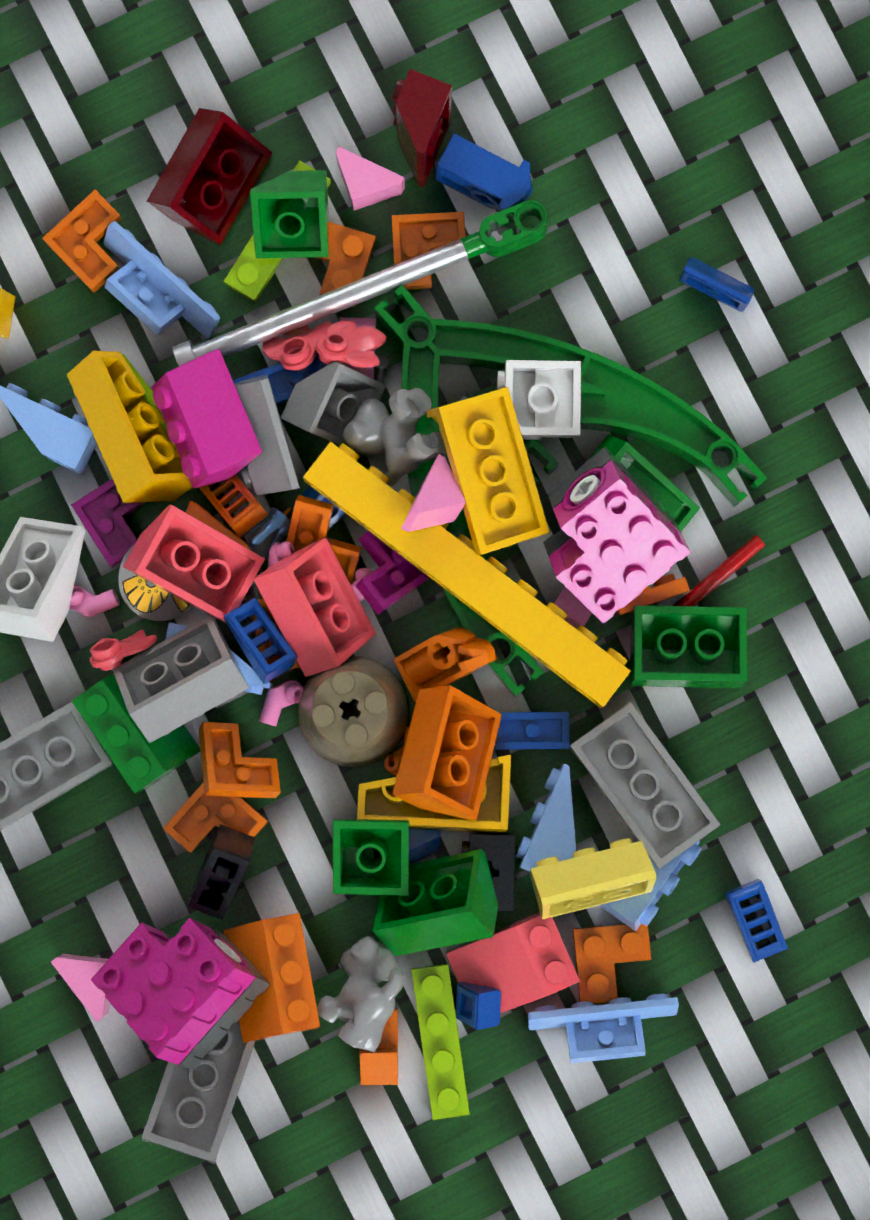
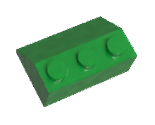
M634 606L630 643V686L741 688L748 682L747 608Z
M114 673L72 700V703L134 794L142 793L201 752L200 747L184 724L169 734L149 743L129 715Z
M482 849L410 864L409 896L380 895L373 932L395 956L493 937L498 902L485 852Z

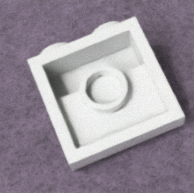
M506 360L505 371H498L497 389L508 387L523 440H541L542 437L579 438L581 361Z

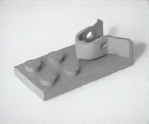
M72 702L0 743V831L111 766L112 763Z
M631 702L570 745L573 755L578 757L635 838L643 842L648 856L658 870L721 825Z
M239 1020L237 1023L234 1022L228 1029L229 1032L214 1049L202 1058L203 1061L195 1070L168 1062L142 1135V1141L152 1142L215 1164L255 1041L242 1043Z

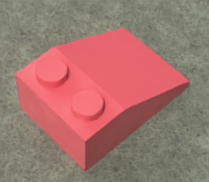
M540 911L494 931V936L491 938L471 941L446 952L458 982L493 987L501 991L500 1013L544 998L580 982L553 917L542 920Z

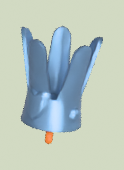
M272 507L268 516L242 537H246L263 525L249 542L250 547H257L274 531H276V534L269 549L274 543H281L282 539L289 532L291 520L286 515L290 512L291 508L288 507L282 513ZM268 549V551H267V553H266V558H267V560H268V557H269V549Z

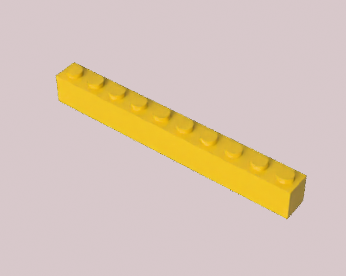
M332 442L327 445L303 476L305 483L599 708H603L631 672V670L625 667V664L628 662L626 658L612 648H609L607 652L595 644L598 638L582 625H579L577 629L565 621L568 615L552 602H549L547 606L535 598L538 592L522 579L515 583L507 577L505 573L508 569L498 560L490 556L486 561L480 555H476L473 542L463 534L456 538L446 530V527L449 525L448 523L410 532L402 530L401 527L413 505L415 497L402 488L398 493L386 484L389 478L374 466L367 470L359 464L357 460L360 456L344 443L339 448Z

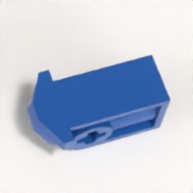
M455 133L437 164L436 180L499 212L527 201L533 191L529 162L523 159L520 167Z

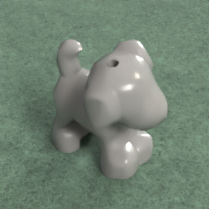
M420 388L412 390L400 389L393 393L389 398L391 415H389L385 405L375 398L362 401L355 416L345 427L343 433L345 442L363 456L380 454L385 450L386 465L389 470L382 473L389 478L386 483L388 486H394L403 475L417 470L422 463L435 460L438 454L443 456L446 453L441 433L433 432L429 435H420V433L416 432L418 421L426 414L427 410L431 409L432 405L430 397Z
M366 936L342 954L340 959L341 967L349 978L337 997L334 998L326 995L321 998L317 1004V1011L320 1017L334 1023L339 1018L345 1023L338 1035L344 1042L355 1048L375 1052L381 1043L386 1022L396 1008L395 997L402 990L405 978L403 973L398 970V963L392 951L384 943L376 941L373 937ZM381 981H388L382 988L378 986V983Z

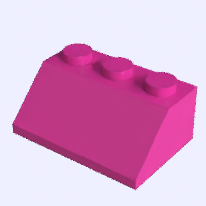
M220 349L211 351L165 373L151 387L155 405L161 410L167 425L168 436L176 446L181 458L182 470L189 478L193 489L230 479L262 453Z

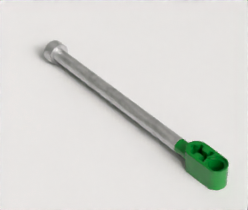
M529 200L486 217L482 221L478 232L196 346H193L190 340L173 346L172 349L178 366L180 367L220 349L223 358L485 252L492 257H502L537 243L547 233V212L544 206L537 201ZM535 216L541 222L535 228H526L521 224V221L525 217ZM511 223H514L516 235H513L512 228L510 229ZM497 231L499 235H502V240L496 241L494 236L491 237V233Z

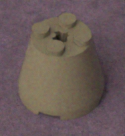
M350 656L337 668L311 675L304 685L300 702L298 703L299 726L308 745L323 759L345 767L366 766L386 757L401 741L408 723V701L402 684L387 667L365 657ZM356 699L359 702L357 709L361 711L358 718L351 716L348 720L343 719L344 711L339 707L342 701L351 703L352 700Z

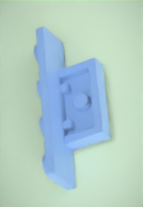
M116 221L110 223L103 244L125 266L106 280L104 288L157 336L181 316L207 339L213 336L220 316L212 305L198 297L183 279L176 277L166 268L159 257L144 248L129 230L123 229Z
M654 994L646 997L644 1001L631 1002L630 998H616L610 1000L609 1004L595 1006L593 1002L584 1001L572 1005V1008L557 1009L556 1006L545 1005L535 1008V1012L528 1013L529 1030L566 1027L570 1063L645 1056L646 1050L641 1019L675 1016L678 1012L679 1003L677 997L668 998L667 994Z

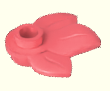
M344 320L328 327L327 335L317 340L316 350L319 354V359L327 365L335 361L342 365L348 363L354 367L378 366L380 361L372 351L385 343L386 336L373 327L362 326L358 328L355 322Z
M330 321L324 322L314 329L304 325L285 333L282 338L275 337L263 342V352L268 358L279 360L282 367L287 370H303L315 359L317 340L327 335V329L332 324Z
M141 629L121 641L115 638H102L90 649L92 655L90 663L92 667L101 668L103 671L112 670L122 664L124 657L137 654L151 647L157 641V636H146L144 630Z

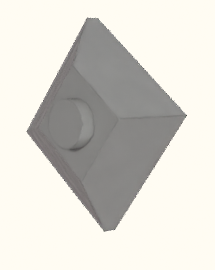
M334 361L295 384L281 419L336 444L341 445L344 443L355 451L345 442L343 436L344 429L355 416L360 403L370 398L380 400L386 385Z

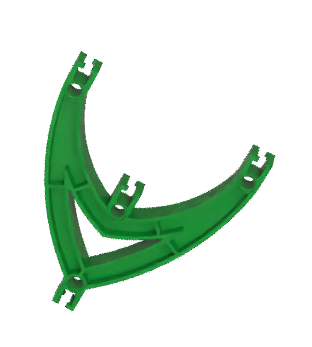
M403 285L394 291L395 298L392 302L396 306L402 302L412 315L404 323L399 324L387 312L386 308L389 304L385 300L374 308L375 317L403 348L401 389H422L431 399V409L438 407L440 363L505 371L506 360L581 361L580 429L617 433L646 441L672 452L701 470L733 507L748 496L744 491L740 493L727 474L734 468H737L752 483L750 487L753 490L768 479L735 441L699 411L650 379L599 354L547 336L514 328L468 321L432 319ZM415 327H421L428 332V337L421 342H415L409 338L408 333ZM426 413L418 421L416 432L420 433V435H429L433 432L440 433L439 424L432 417L427 418ZM523 440L527 454L532 453L545 466L544 470L548 475L557 469L559 463L539 440ZM720 450L727 454L729 458L727 467H719L714 464L712 460L713 451ZM435 460L424 462L417 470L408 473L411 495L415 498ZM534 476V480H535V483H536V486H537L540 482H539V480ZM462 508L456 520L448 523L449 525L446 527V530L456 538L463 534L472 541ZM487 553L480 555L486 561L488 560ZM442 587L446 599L462 628L469 629L476 635V638L488 640L490 643L495 640H502L508 644L510 651L508 657L503 660H496L487 664V666L514 697L521 693L525 687L522 683L516 686L504 669V666L509 664L513 658H518L533 672L529 676L533 681L544 673L529 653Z

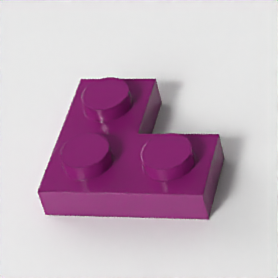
M112 478L71 504L109 566L113 568L122 562L127 551L138 540L124 517L148 502L123 503Z
M365 532L358 539L379 568L362 578L355 586L377 615L430 579L371 532Z

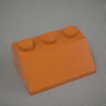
M451 685L419 689L392 795L420 809L468 820H477L502 714Z
M300 913L264 919L223 930L224 934L270 983L267 989L255 998L252 1006L239 1019L242 1043L320 1027Z

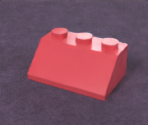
M169 505L140 534L123 568L204 613L211 615L213 618L225 622L224 615L240 607L265 558L175 506Z
M326 537L274 563L253 579L285 640L297 655L296 661L305 677L339 667L376 634Z

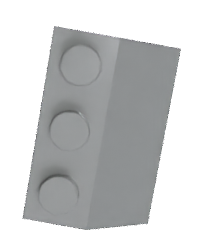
M268 374L234 383L262 450L259 456L241 469L246 487H254L256 496L300 488Z
M211 615L112 669L129 715L149 743L169 734L174 729L203 715L205 712L234 698L249 688L234 655Z

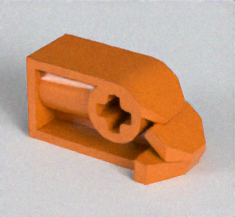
M456 627L427 639L393 660L414 702H416L419 689L450 685L485 665L496 661L498 658L488 640L476 638V635L469 629Z

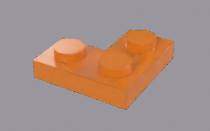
M95 189L42 239L93 293L102 287L109 277L120 270L119 266L97 242L106 234L110 223L113 221L118 223L122 218Z
M464 212L392 215L394 265L465 237ZM431 275L406 284L404 287L407 290L432 288Z
M328 221L329 257H313L329 262L320 295L365 277L376 242V236Z
M298 495L286 541L292 543L295 552L315 541L326 537L349 583L352 584L362 547L327 538L334 504Z
M202 722L198 729L205 796L277 798L281 793L277 759L242 757L238 724Z
M203 782L164 826L163 830L189 853H192L215 826L219 828L220 824L255 837L269 821L242 797L205 796Z
M624 923L572 928L576 970L580 982H578L580 1002L603 1003L618 998L614 963L651 960L648 925L641 924L637 931H634Z

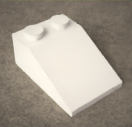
M25 517L19 518L0 553L1 633L50 642L54 641L69 612L85 535L83 526Z

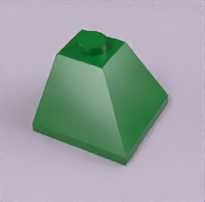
M326 170L288 171L250 189L256 259L329 257Z
M333 819V894L409 896V820Z

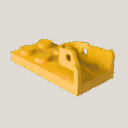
M508 387L427 410V418L432 417L439 424L452 473L466 501L463 511L476 555H482L550 533Z

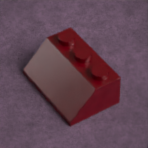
M410 69L405 81L399 79L393 92L392 101L395 102L393 113L396 114L393 125L397 126L398 141L416 183L424 188L451 124L452 85Z
M199 108L146 202L172 221L217 245H221L248 198L250 189L254 187L273 152L224 112Z

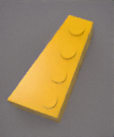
M92 351L66 374L123 503L175 501L192 488L189 478L182 470L181 458L175 444L171 442L161 427L165 420L158 409H154L143 399L142 396L146 391L120 352Z
M511 755L491 759L477 820H468L420 809L392 795L397 777L359 784L357 819L409 820L410 828L506 834L509 817Z

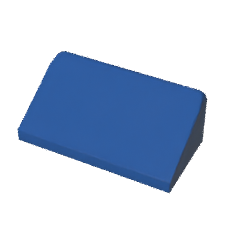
M693 257L689 258L679 278L680 282L740 312H743L748 306L754 293L753 287Z

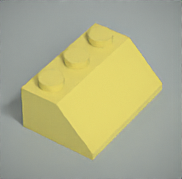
M630 838L610 843V849L595 852V848H585L574 852L571 859L559 861L558 857H550L536 862L537 867L531 868L530 877L542 920L652 892L657 876L643 842L632 843Z

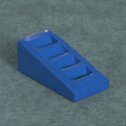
M256 598L224 615L225 622L263 684L294 666L297 655ZM254 614L257 620L242 628L239 622ZM262 627L264 633L251 640L248 635ZM270 641L272 646L260 653L257 648ZM278 654L280 659L268 665L266 660Z
M753 880L724 893L753 963L788 949L762 880ZM754 895L757 896V902L743 908L740 907V901ZM762 908L764 915L746 922L744 915ZM768 922L770 928L751 935L749 929ZM772 935L774 936L776 942L756 949L755 942Z

